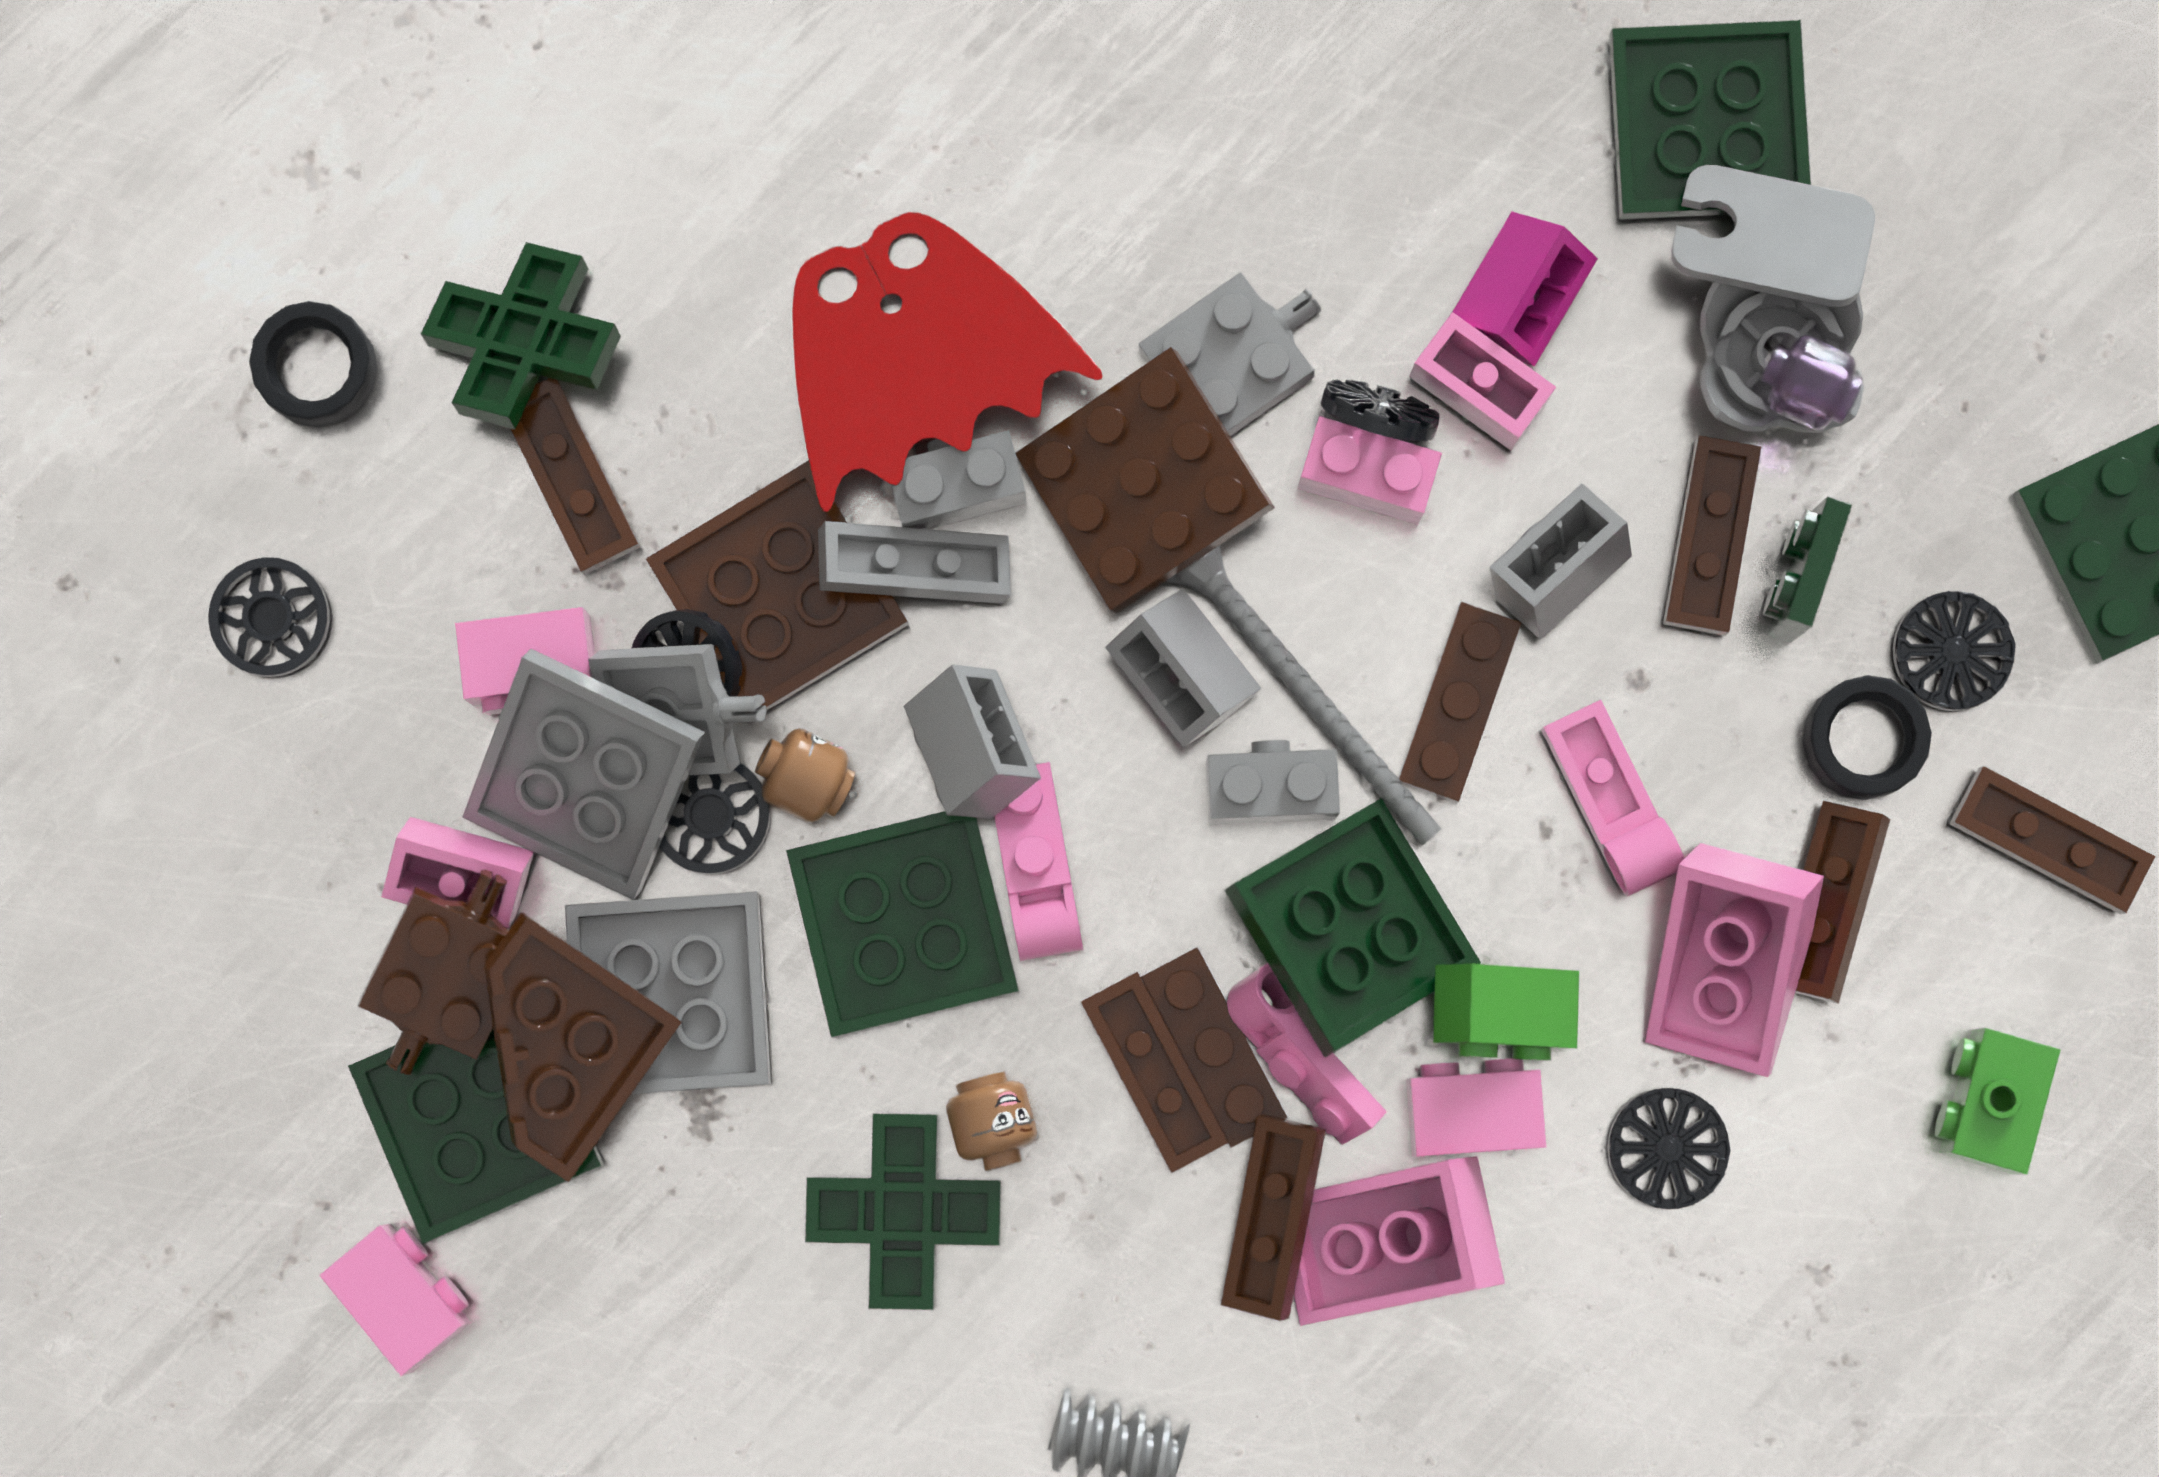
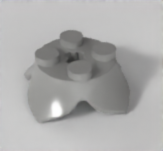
M1713 282L1707 291L1700 314L1701 335L1706 348V362L1701 371V390L1707 407L1713 416L1723 424L1745 432H1761L1772 427H1785L1799 432H1822L1842 426L1853 420L1860 408L1864 391L1861 372L1851 360V351L1861 334L1863 322L1860 294L1850 305L1828 307ZM1769 343L1775 349L1780 343L1787 347L1791 353L1787 356L1785 362L1790 369L1783 370L1780 366L1777 369L1771 367L1765 360L1768 353L1764 345ZM1804 369V373L1797 385L1799 392L1803 396V405L1800 409H1791L1798 415V418L1795 420L1783 416L1781 411L1784 407H1787L1785 402L1788 393L1795 386L1797 379ZM1785 386H1788V387L1785 389V392H1784V395H1783V401L1781 402V401H1780L1781 392H1782V390H1783V388H1784ZM1808 405L1817 415V420L1814 424L1803 423L1805 422L1803 419L1804 413L1808 409ZM1778 406H1781V408H1780L1779 411L1777 412V411H1776V408H1777Z

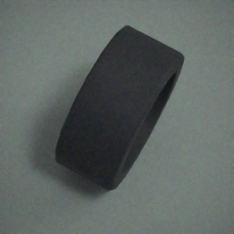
M312 301L285 306L266 319L253 339L249 360L254 386L272 409L295 424L318 428L341 423L360 410L373 391L377 371L373 345L355 320L333 305ZM311 328L329 330L340 337L348 348L351 361L348 378L341 389L329 398L317 401L298 399L287 392L279 381L276 367L279 351L286 340L299 331Z
M1866 675L1844 680L1816 701L1806 718L1802 743L1808 765L1823 785L1841 796L1868 800L1894 793L1917 777L1929 757L1932 732L1926 710L1912 691L1892 679ZM1862 700L1879 702L1892 710L1901 722L1904 733L1903 750L1896 763L1883 773L1870 776L1856 774L1843 767L1834 756L1829 741L1831 724L1838 712L1848 704Z

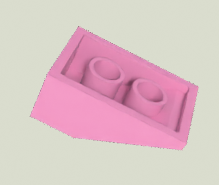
M1700 843L1678 865L1645 1042L1769 1077L1773 1070L1812 937L1824 876Z
M1478 1156L1445 1160L1314 1190L1294 1291L1300 1326L1505 1284Z

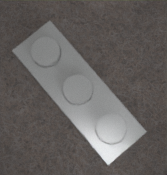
M825 521L818 529L820 590L1003 604L1011 596L1009 540L1007 535Z

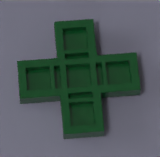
M526 242L502 295L445 281L423 327L421 336L428 347L472 358L451 402L459 415L516 429L540 375L595 390L598 389L621 335L614 323L569 312L589 270L581 255Z
M873 1114L871 1178L807 1177L805 1242L870 1243L869 1309L934 1310L936 1245L1000 1246L1001 1180L937 1179L938 1115Z

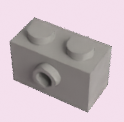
M1009 430L972 440L971 448L966 452H962L942 440L935 439L927 443L928 452L906 458L901 482L896 486L891 485L901 525L907 528L933 529L1027 504L1026 491Z
M1581 483L1541 521L1532 525L1522 535L1520 540L1489 567L1496 600L1541 640L1632 557L1628 524Z
M1184 588L1141 613L1105 646L1109 654L1183 748L1225 721L1261 689L1260 685Z
M952 664L904 705L914 731L915 742L922 751L935 784L937 797L943 804L947 815L992 819L1041 779L997 670Z
M1266 740L1252 742V753L1210 754L1207 756L1206 776L1209 825L1335 820L1340 814L1337 749L1290 751V741Z

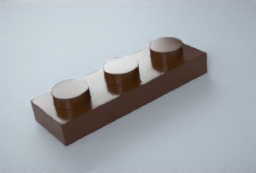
M548 378L536 384L516 429H510L581 573L586 575L641 547L559 381Z
M1701 435L1695 439L1664 615V625L1724 636L1729 633L1761 446Z
M1461 601L1399 775L1402 785L1456 804L1459 802L1521 622Z
M1985 766L1978 768L1950 822V825L2119 914L2127 913L2156 857Z
M1823 801L1803 871L1822 875L1824 878L1812 937L1795 991L1797 994L1839 1004L1891 820L1884 814Z
M1198 947L1141 976L1146 989L1223 1131L1230 1148L1254 1136L1257 1116L1267 1114L1283 1119L1288 1118L1243 1032L1231 1019L1227 1002Z
M1138 972L1081 1001L1086 1014L1171 1173L1228 1143Z
M1267 1114L1257 1116L1222 1295V1306L1277 1321L1289 1319L1326 1129Z

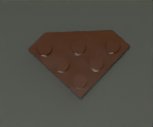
M521 912L484 964L511 1142L517 1149L569 1182L682 1022L673 1014Z

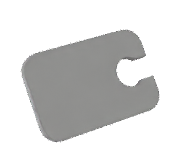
M1704 165L1697 167L1690 173L1681 206L1698 210L1707 207L1724 210L1732 217L1735 228L1728 236L1718 239L1703 236L1696 229L1677 225L1671 248V260L1675 268L1682 274L1697 279L1828 307H1843L1850 305L1857 299L1863 284L1875 224V211L1866 199L1851 193L1718 165Z

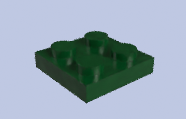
M1826 497L1812 511L1806 509L1801 520H1794L1783 549V555L1792 558L1789 569L1785 570L1781 580H1774L1763 610V615L1772 618L1767 635L1791 643L1812 628L1852 504Z

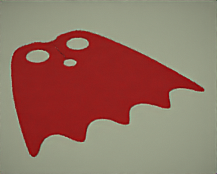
M918 212L901 214L878 225L874 229L872 236L865 243L852 248L834 246L813 256L799 269L794 286L792 306L796 386L811 472L818 501L824 512H828L832 508L836 490L842 478L852 470L864 469L891 485H899L903 478L907 455L913 445L922 439H939L962 452L968 451L972 445L974 423L984 409L992 406H1004L1030 418H1037L1041 413L1044 381L1052 373L1069 371L1094 380H1101L1103 377L1100 368L1076 340L1016 279L958 232L928 215ZM916 234L927 242L928 252L926 258L921 264L913 268L905 269L895 266L890 261L888 255L890 245L901 235ZM846 268L852 271L857 279V287L854 294L846 301L839 303L824 300L818 292V283L822 275L830 269ZM886 294H895L902 299V306L896 313H885L881 309L880 303Z

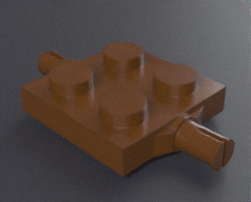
M481 870L467 903L464 901L444 900L415 886L358 1003V1007L391 1021L402 1031L390 1057L386 1061L387 1065L393 1070H397L406 1050L409 1049L402 1062L400 1073L410 1075L426 1042L429 1044H442L476 1060L493 1029L484 964L509 931L508 928H505L490 914L503 887L507 883L500 875L496 874L487 894L483 896L492 879V872Z

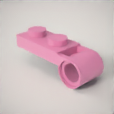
M1602 700L1596 701L1544 726L1541 731L1596 843L1623 893L1628 897L1676 874L1678 865L1684 860L1681 848L1666 821L1658 816Z
M1050 762L1036 764L1041 779L994 816L1020 961L1083 950Z
M1268 963L1231 988L1227 999V1007L1231 1019L1258 1048L1256 1050L1257 1053L1267 1062L1274 1078L1285 1087L1290 1088L1312 1112L1317 1125L1320 1128L1326 1129V1133L1333 1135L1343 1145L1372 1129L1387 1113L1334 1053L1327 1057L1323 1056ZM1262 989L1270 996L1273 1006L1265 1000Z

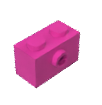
M1511 211L1452 312L1521 362L1535 366L1598 258L1565 226Z

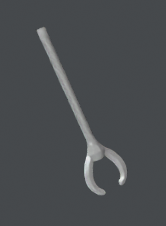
M1220 545L1165 581L1182 584L1200 591L1219 605V609L1227 618L1232 620L1231 623L1237 630L1245 635L1244 638L1253 648L1255 647L1261 658L1266 663L1268 662L1273 672L1279 678L1281 677L1285 686L1291 693L1296 695L1297 700L1303 707L1309 710V714L1315 721L1322 725L1321 728L1327 735L1335 740L1334 743L1343 753H1346L1347 758L1356 769L1359 768L1362 776L1369 784L1371 783L1374 786V790L1380 797L1387 801L1386 804L1392 811L1400 816L1399 819L1422 846L1442 830L1419 802H1416L1415 797L1406 786L1403 787L1400 779L1393 771L1388 769V765L1382 758L1375 754L1376 751L1370 744L1362 739L1363 736L1358 730L1349 724L1350 721L1341 711H1338L1337 706L1323 693L1324 691L1315 680L1313 681L1310 678L1311 676L1303 666L1297 663V659L1291 652L1284 648L1285 645L1279 638L1272 634L1273 631L1267 624L1259 619L1260 616L1255 610L1246 604L1247 601L1233 588L1234 586L1229 581L1224 569Z

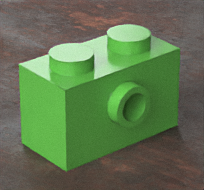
M1486 964L1435 965L1433 1043L1459 1044V1057L1498 1058V1046L1512 1047V1058L1530 1061H1551V1049H1577L1579 971Z
M1988 1028L1972 1029L1970 1039L1961 1038L1952 1063V1075L1959 1076L1953 1101L1945 1100L1943 1102L1935 1127V1136L1942 1138L1939 1153L2010 1174L2028 1175L2061 1049Z

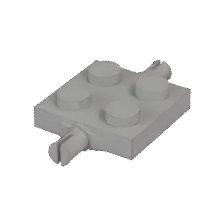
M1239 272L1138 343V347L1147 362L1170 347L1175 349L1231 436L1315 377V370L1295 345L1292 330L1322 310L1315 298L1312 299V294L1308 289H1305L1300 295L1276 310L1272 305L1259 297L1244 275Z
M713 644L599 650L588 659L592 678L705 732L688 775L730 774L740 764L732 730L733 723H761L766 717V705L761 706L765 702L762 695L729 697L721 682Z

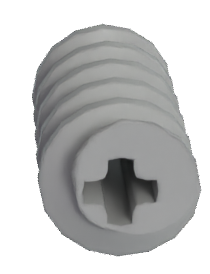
M1065 1388L1047 1449L1051 1451L1052 1470L1059 1473L1068 1460L1074 1457L1076 1458L1077 1477H1087L1096 1464L1101 1465L1102 1477H1117L1120 1472L1126 1473V1477H1176L1190 1424L1184 1427L1175 1440L1172 1439L1170 1418L1162 1417L1153 1430L1148 1432L1145 1411L1136 1410L1125 1425L1122 1424L1120 1403L1112 1402L1102 1417H1098L1095 1396L1088 1394L1079 1407L1074 1410L1071 1406L1070 1389Z

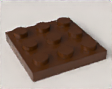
M1172 347L1015 453L1110 611L1119 613L1275 509L1181 356Z
M809 460L646 558L676 610L690 609L704 612L712 620L724 625L733 638L732 643L735 650L739 651L743 667L742 675L739 679L741 690L738 696L760 694L765 699L761 706L766 705L767 710L909 625L892 595L820 590L818 529L825 521L847 523L835 502L828 512H824L820 507ZM700 629L699 644L707 637V633ZM717 647L714 650L716 659H721L722 655ZM719 672L721 681L725 683V672Z

